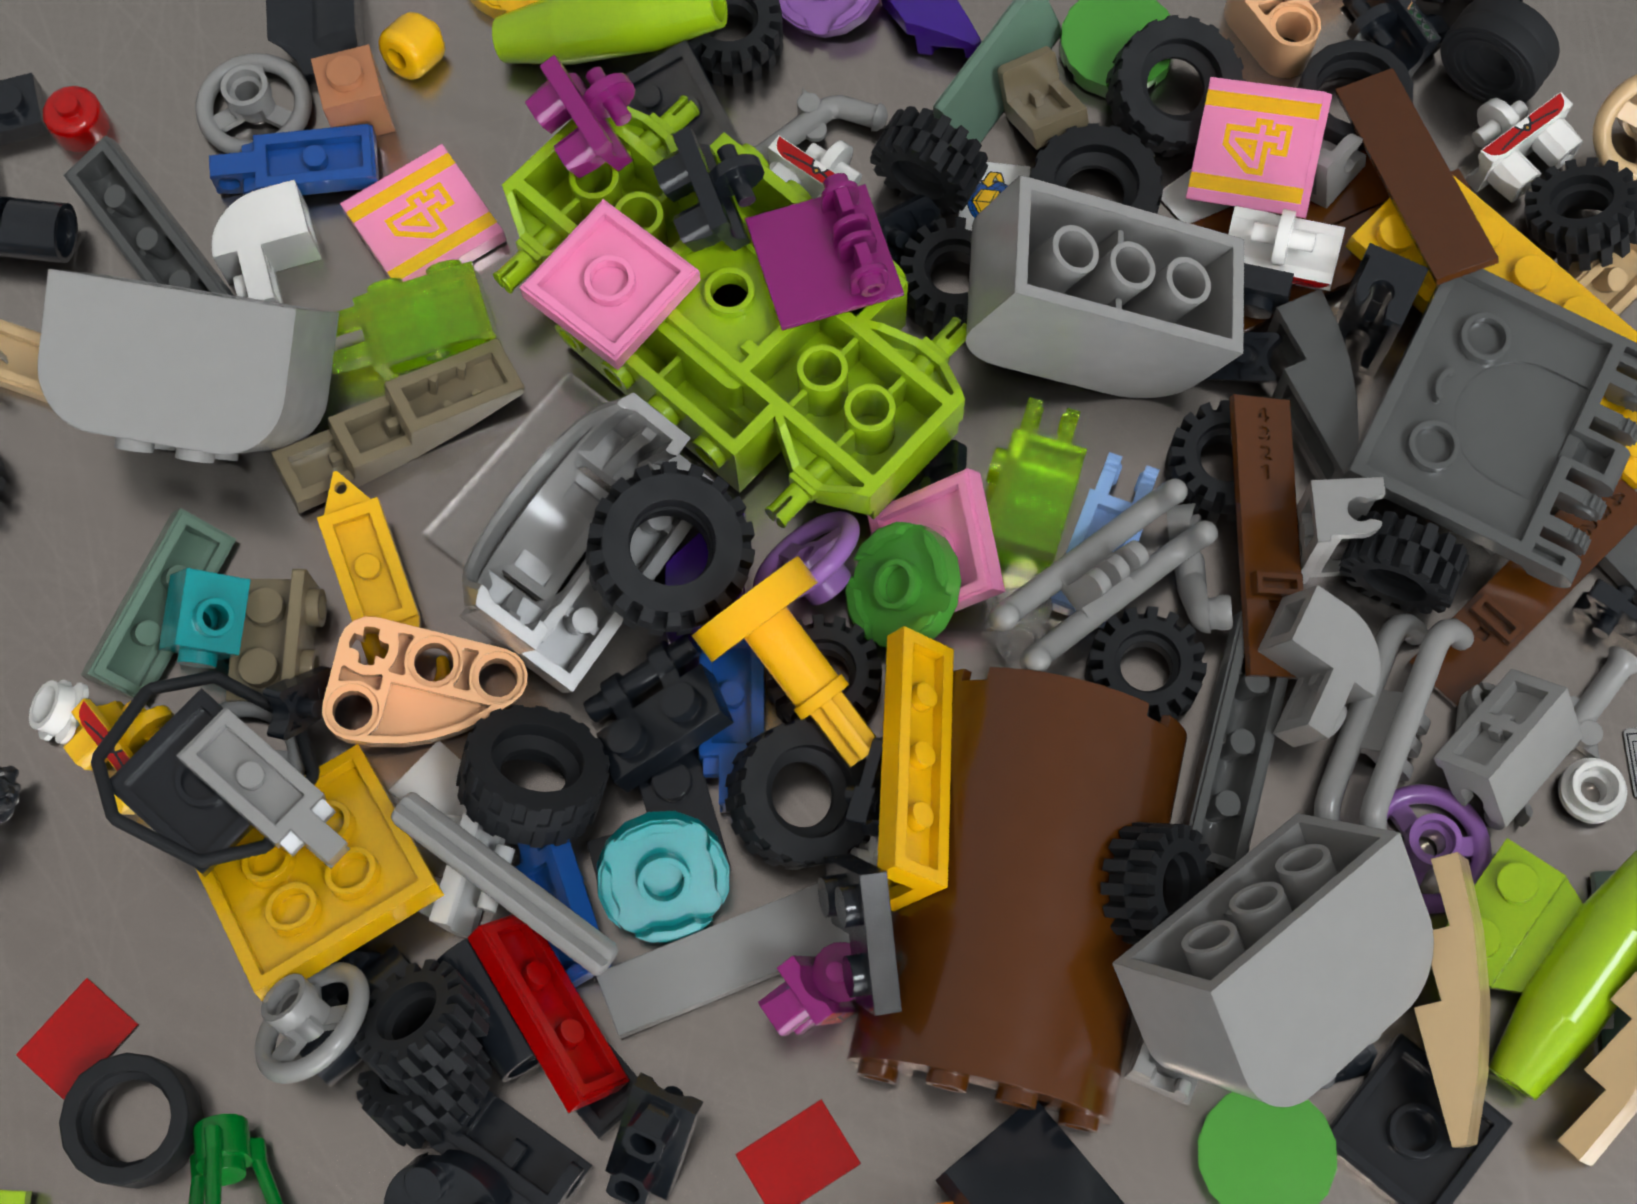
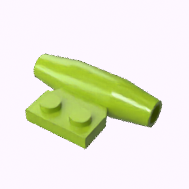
M540 0L497 16L492 24V39L499 59L506 64H543L553 55L558 57L563 65L606 60L660 51L682 41H688L724 28L728 17L727 1Z
M1508 838L1474 885L1484 928L1489 989L1521 993L1491 1059L1489 1070L1511 1087L1534 1101L1596 1040L1618 1008L1610 999L1637 971V850L1584 903L1580 900L1565 874Z

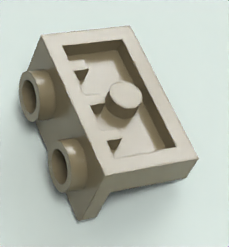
M292 569L291 579H250L239 656L230 658L228 672L230 678L263 694V690L270 685L284 679L294 678L321 666L320 653L317 649H314L316 627H322L326 620L327 600L324 589H319L320 587L307 569ZM226 691L227 702L247 701Z

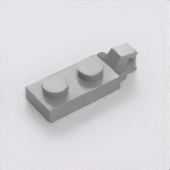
M224 707L176 755L188 769L278 849L282 847L292 857L305 846L325 865L332 868L350 850L347 847L348 843L326 824L336 812L325 801L324 793L228 708Z

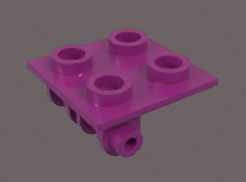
M836 173L827 177L823 182L825 189L821 193V197L745 218L782 331L904 296L902 285L866 184L857 186V183L849 180L845 173Z

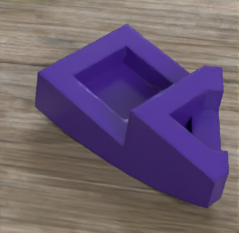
M881 0L882 6L908 35H915L918 54L933 55L934 51L941 47L963 48L965 58H970L982 42L958 0Z

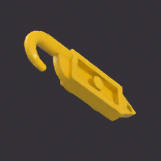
M334 471L324 515L317 517V521L352 621L365 616L378 617L421 628V616L378 497L370 499L338 471ZM339 486H347V489L343 494L337 493V488ZM366 634L365 643L361 642L368 665H374L375 656L383 659L386 657L388 650L380 646L379 635ZM440 655L436 659L437 672L433 681L442 680L451 672L449 660L445 655Z

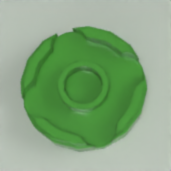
M1079 0L1070 8L1061 28L1060 58L1064 67L1067 65L1069 71L1074 74L1073 80L1084 90L1106 98L1105 94L1108 92L1107 74L1114 66L1112 62L1118 52L1147 23L1155 19L1162 21L1167 16H1170V14L1157 0ZM1174 59L1160 61L1151 69L1147 80V88L1151 87L1154 83L1156 86L1165 79Z
M894 522L877 529L860 545L853 559L859 562L855 568L854 577H850L845 589L848 615L854 625L856 623L865 630L864 638L867 640L873 639L875 643L884 648H887V636L903 626L934 639L946 628L958 604L961 587L958 557L948 540L927 526L907 522Z
M1232 1092L1225 1095L1206 1116L1198 1137V1167L1209 1193L1220 1204H1319L1328 1195L1337 1171L1336 1139L1325 1115L1308 1099L1294 1106L1276 1107Z

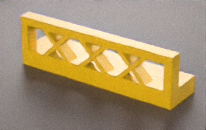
M906 626L887 636L877 867L887 871L892 911H897L948 887L954 649Z

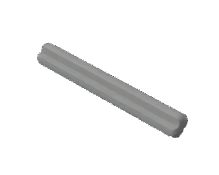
M408 793L396 805L391 814V819L402 831L591 974L600 976L609 968L619 950L616 943L417 793Z

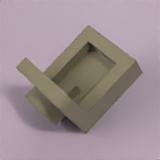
M1042 47L998 68L997 72L1005 116L1036 150L1047 146L1048 140L1055 135H1062L1067 128L1076 125L1077 128L1088 125L1087 107L1059 79L1056 54L1050 47Z

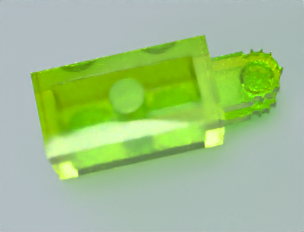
M460 260L438 262L428 267L424 276L405 282L401 278L384 279L371 284L367 288L368 293L353 297L355 306L336 311L339 312L336 337L362 329L365 342L334 351L332 373L350 372L354 369L373 365V368L387 381L498 338L501 343L481 277L473 263L469 261L461 264Z
M1032 397L1029 398L1020 429L1014 428L1008 449L996 446L986 478V483L996 485L991 503L987 507L1000 568L1002 571L1033 579L1054 563L1087 452L1086 448L1072 445L1081 411L1067 408L1066 413L1060 419L1057 430L1058 439L1054 440L1034 434L1042 420L1044 401Z

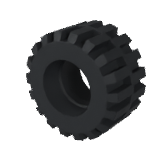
M677 461L662 462L660 469L650 470L647 464L635 469L633 477L625 480L623 477L617 480L611 486L608 496L606 498L602 497L595 509L592 523H590L586 546V565L589 566L590 571L589 580L593 590H598L602 596L601 604L609 613L612 614L614 611L623 617L622 623L634 630L637 625L649 629V635L663 636L664 632H676V636L690 634L692 629L699 626L703 627L736 600L749 578L747 576L754 563L755 549L751 548V541L755 533L752 521L746 522L743 515L747 507L740 496L734 499L731 498L726 492L729 484L721 477L717 476L713 482L702 476L705 468L691 464L689 471L677 469ZM660 516L677 517L693 525L704 538L708 549V560L703 572L695 580L675 586L660 584L647 578L635 565L630 552L631 539L638 526L649 519Z

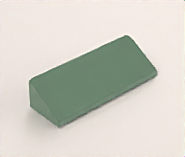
M1013 0L933 105L934 118L940 119L943 114L952 119L949 125L956 129L962 125L969 131L966 136L967 139H977L980 143L1004 112L997 72L998 68L1042 47L1048 46L1052 48L1060 38L1061 26L1049 0Z
M182 508L172 512L85 665L81 676L131 699H134L143 686L150 682L159 681L174 653L158 650L170 575L185 568L218 573L236 538Z

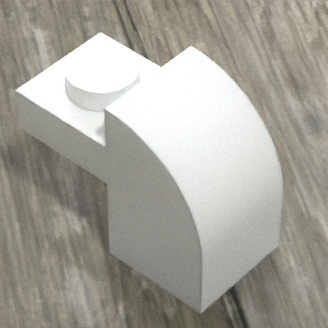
M295 179L261 188L240 197L224 211L216 224L212 236V256L228 284H234L237 296L283 303L276 272L322 259L309 208Z

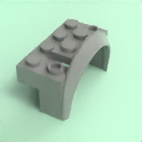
M634 392L600 405L578 419L534 462L507 495L484 528L463 570L462 587L464 606L466 608L459 617L501 648L516 653L523 660L526 667L561 693L573 692L623 622V617L615 611L610 614L601 604L603 598L598 590L594 591L589 580V566L586 565V559L565 588L557 593L571 570L586 551L590 523H592L595 509L601 498H606L609 494L584 475L578 468L587 467L610 486L621 477L628 480L633 477L635 469L647 464L650 470H657L661 468L662 462L677 461V469L689 471L692 463L679 453L691 437ZM703 473L702 476L713 481L711 478H709L706 474ZM660 516L649 519L638 526L630 544L631 557L637 568L653 581L693 525L677 517ZM504 576H506L508 579H510L512 582H514L516 585H518L520 588H522L524 591H526L528 594H530L538 601H534L533 599H531L529 596H527L525 593H523L521 590H519L517 587H515L513 584L507 581L504 578Z

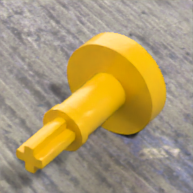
M797 556L724 609L695 632L692 637L711 662L745 639L796 708L793 710L799 718L803 720L810 715L847 765L852 767L858 761L868 756L872 741L876 738V735L842 692L849 685L842 674L838 675L787 608L788 605L818 583L800 557Z

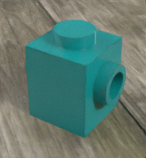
M185 568L171 574L158 650L178 653V664L207 669H215L218 660L239 656L251 580L191 568Z

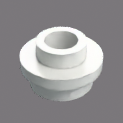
M1583 758L1575 761L1564 770L1559 779L1558 794L1563 807L1571 816L1585 823L1598 824L1612 819L1623 809L1627 799V787L1621 772L1609 762L1599 758ZM1582 782L1592 783L1598 788L1600 793L1599 802H1591L1582 795Z

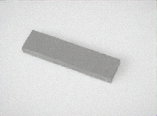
M817 883L610 967L600 976H596L617 1034L620 1039H623L780 974L777 967L793 955L816 957L824 947L834 942L850 943L848 933L832 924L831 917L826 918L823 915L819 902Z

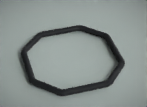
M215 671L150 682L143 686L96 748L91 759V766L106 819L120 830L193 867L200 868L266 854L275 845L265 837L262 841L200 855L119 813L105 759L152 695L214 683L273 713V709L269 707L268 700L262 693L221 672ZM305 730L296 735L295 738L307 772L305 777L315 785L319 780L320 769L308 732Z

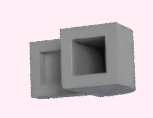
M1319 585L1282 597L1258 648V652L1298 678L1273 732L1274 735L1292 747L1329 739L1339 730L1346 718L1347 707L1345 704L1376 696L1380 683L1381 662L1375 638L1362 617Z

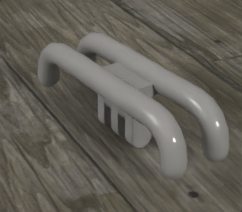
M1170 479L1148 493L990 611L988 622L991 628L998 632H1005L1015 627L1021 619L1060 590L1076 610V612L1022 653L1019 660L1021 669L1046 671L1050 664L1179 565L1214 543L1218 537L1217 527L1211 521L1205 520L1186 529L1150 556L1146 548L1136 540H1132L1117 549L1154 520L1183 502L1187 496L1188 488L1182 480Z
M1406 613L1394 615L1382 625L1375 638L1381 662L1378 691L1375 697L1350 704L1317 790L1314 802V816L1341 821V804L1359 754L1365 753L1376 765L1363 797L1359 825L1387 830V814L1399 780L1409 781L1414 770L1407 757L1418 758L1423 745L1416 737V734L1426 735L1431 724V720L1424 712L1445 655L1450 646L1461 651L1471 647L1474 642L1472 630L1465 623L1455 618L1440 620L1428 630L1419 618ZM1405 640L1412 645L1421 644L1404 691L1384 690L1403 641Z

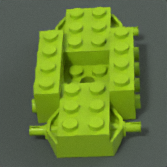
M681 95L660 117L655 113L647 115L627 106L632 118L623 126H616L611 117L607 118L633 161L619 172L605 162L599 168L580 179L564 166L554 150V145L578 128L574 120L571 119L502 184L519 239L515 242L518 252L497 272L493 273L497 283L502 288L505 287L508 293H513L514 289L535 269L537 270L603 199L697 268L700 272L701 281L619 370L615 369L556 324L554 326L555 330L563 341L625 395L634 392L691 438L685 446L739 493L782 451L790 471V485L764 509L773 522L776 520L777 525L781 528H785L787 523L808 502L812 503L813 501L866 514L875 519L958 433V426L964 414L965 397L948 363L949 358L966 341L967 324L963 323L961 326V319L953 317L932 340L927 336L922 340L901 331L906 326L908 281H906L903 270L893 261L904 296L782 331L745 218L811 200L810 194L799 183L793 180L785 182L771 171L764 156L752 145L744 143L741 146L723 132L710 145L713 148L718 163L721 161L717 150L723 145L733 144L738 155L753 154L759 157L765 172L763 179L752 188L756 197V201L747 207H740L735 196H732L751 243L734 251L721 241L713 246L693 252L680 239L673 220L675 215L699 203L696 192L694 191L676 202L671 201L659 186L652 167L678 150L672 134L685 128L695 117L699 116V109L692 100L688 102V97ZM734 284L744 288L748 294L739 305L724 307L713 300L714 293L723 285Z

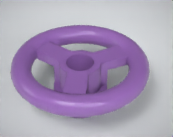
M835 511L820 515L804 523L780 541L766 556L757 570L753 581V588L785 563L799 556L818 581L816 585L799 598L805 596L812 605H820L829 601L841 592L850 580L851 573L844 563L853 552L859 539L860 526L857 519L848 512ZM828 533L827 535H825L824 537H822V538L819 539L818 541H812V540L816 539L817 537H819V536H821V535H823V534Z
M1417 784L1400 787L1395 790L1389 806L1387 820L1390 818L1404 837V845L1419 887L1425 874L1429 870H1434L1431 862L1432 858L1459 852L1465 858H1471L1470 869L1475 885L1492 858L1488 830L1477 811L1469 803L1466 806L1461 805L1451 791L1438 786ZM1429 804L1446 810L1462 824L1468 837H1462L1459 827L1449 817L1430 813L1417 818L1409 805ZM1428 837L1433 840L1437 846V855L1425 853L1420 847L1419 838ZM1422 893L1429 914L1445 912L1440 893Z

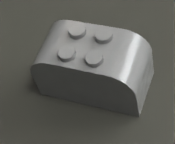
M1019 175L975 217L971 234L966 345L970 352L979 359L999 367L1110 395L1128 398H1156L1178 394L1194 387L1243 354L1244 239L1023 175Z
M48 269L38 354L39 383L46 401L62 420L82 431L115 437L114 448L142 453H154V449L176 451L175 458L199 463H214L215 459L238 461L239 453L281 449L307 438L318 426L328 402L339 312L105 274Z
M1297 813L1112 964L1143 1040L1152 1057L1160 1065L1170 1071L1272 1106L1290 1107L1306 1101L1323 1086L1330 1083L1338 1072L1368 1045L1377 1041L1381 1034L1413 1005L1420 995L1430 972L1433 959L1434 937L1431 919L1400 832Z

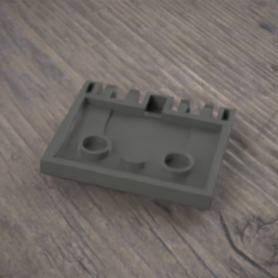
M1484 269L1437 285L1343 478L1383 477L1385 487L1383 498L1521 565L1526 573L1551 586L1569 588L1582 563L1577 555L1586 554L1591 539L1580 528H1575L1573 525L1549 513L1553 504H1555L1559 509L1569 514H1574L1575 517L1582 518V520L1585 519L1590 522L1601 520L1607 508L1606 501H1603L1602 497L1612 496L1631 456L1630 451L1625 446L1631 447L1637 442V424L1631 421L1630 418H1625L1622 414L1600 403L1603 396H1605L1609 402L1623 406L1632 412H1637V343Z

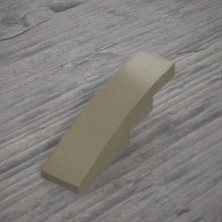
M498 338L385 382V395L328 417V430L271 452L273 465L298 514L327 501L334 471H338L358 488L418 458L474 426L522 395L525 387ZM339 486L337 488V493L343 494L346 491L347 486Z

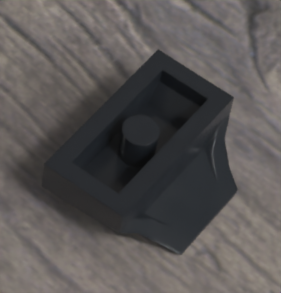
M266 0L268 41L282 48L297 61L308 84H317L311 63L312 58L364 46L362 0Z

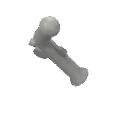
M803 88L802 95L797 100L798 116L753 147L764 156L769 164L768 147L778 135L794 146H797L805 139L811 142H819L826 137V124L833 119H843L870 127L871 131H879L887 122L888 112L882 103L876 105L844 95H833L820 99L816 94L807 92Z
M1610 646L1606 664L1580 698L1570 696L1583 738L1572 751L1576 748L1588 758L1600 759L1597 744L1603 738V730L1596 721L1628 677L1637 673V657L1621 647Z

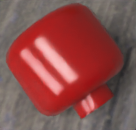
M63 87L53 92L43 107V121L56 143L65 150L73 152L88 151L107 135L110 128L109 117L97 96L84 87Z

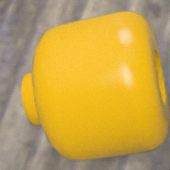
M408 12L401 15L382 31L378 40L380 53L388 67L399 76L409 80L423 77L441 61L445 54V42L440 28L434 21L420 13Z

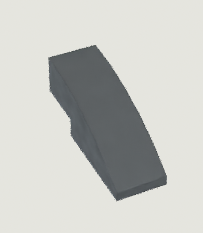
M1318 289L1283 304L1275 310L1267 332H1276L1283 338L1282 342L1275 348V351L1285 369L1273 395L1276 399L1290 400L1291 426L1321 480L1345 479L1343 476L1358 448L1359 441L1357 393L1350 358L1338 322L1322 290Z

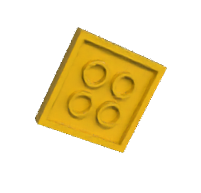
M359 744L319 767V780L315 784L324 793L325 801L336 812L326 824L348 843L347 847L350 848L332 868L328 867L305 846L294 857L282 847L278 849L275 846L266 854L218 864L206 877L196 869L254 993L262 1002L269 990L282 978L290 974H300L306 979L310 978L444 896L413 838L397 827L392 821L391 814L395 806ZM254 827L236 846L262 841L265 836Z

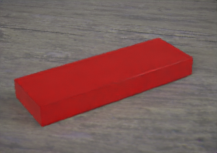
M513 914L480 925L468 936L467 939L568 1113L618 1092L630 1081L556 954L544 937Z

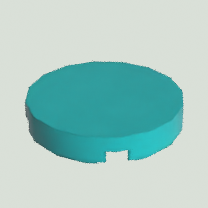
M677 811L647 812L624 822L606 840L597 861L598 897L608 918L620 929L621 925L626 931L635 933L636 938L651 943L674 942L703 930L713 920L712 915L719 909L721 902L722 905L724 904L729 893L728 859L718 836L699 819Z

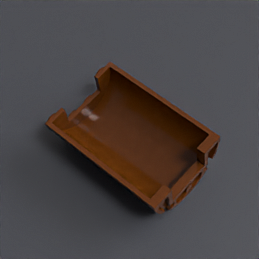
M990 667L987 679L970 680L971 671L967 669L954 670L948 887L897 911L891 910L902 1012L874 1016L860 1005L847 1061L859 1064L857 1075L883 1083L896 1084L898 1074L912 1077L913 1070L927 1073L926 1084L947 1091L966 1093L968 1083L996 1089L995 1101L1028 1110H1036L1038 1100L1045 1101V1110L1059 1113L1057 1124L1079 1131L1098 1133L1100 1123L1111 1125L1133 1015L1112 963L1134 945L1122 941L1124 935H1116L1112 931L1110 925L1115 918L1105 917L1102 906L1110 902L1109 895H1101V882L1109 883L1110 873L1102 870L1104 858H1114L1113 853L1108 847L1112 839H1121L1119 830L1124 826H1132V823L1137 822L1171 823L1187 742V732L1171 715H1162L1160 723L1148 717V702L1089 681L1053 673L1006 667Z

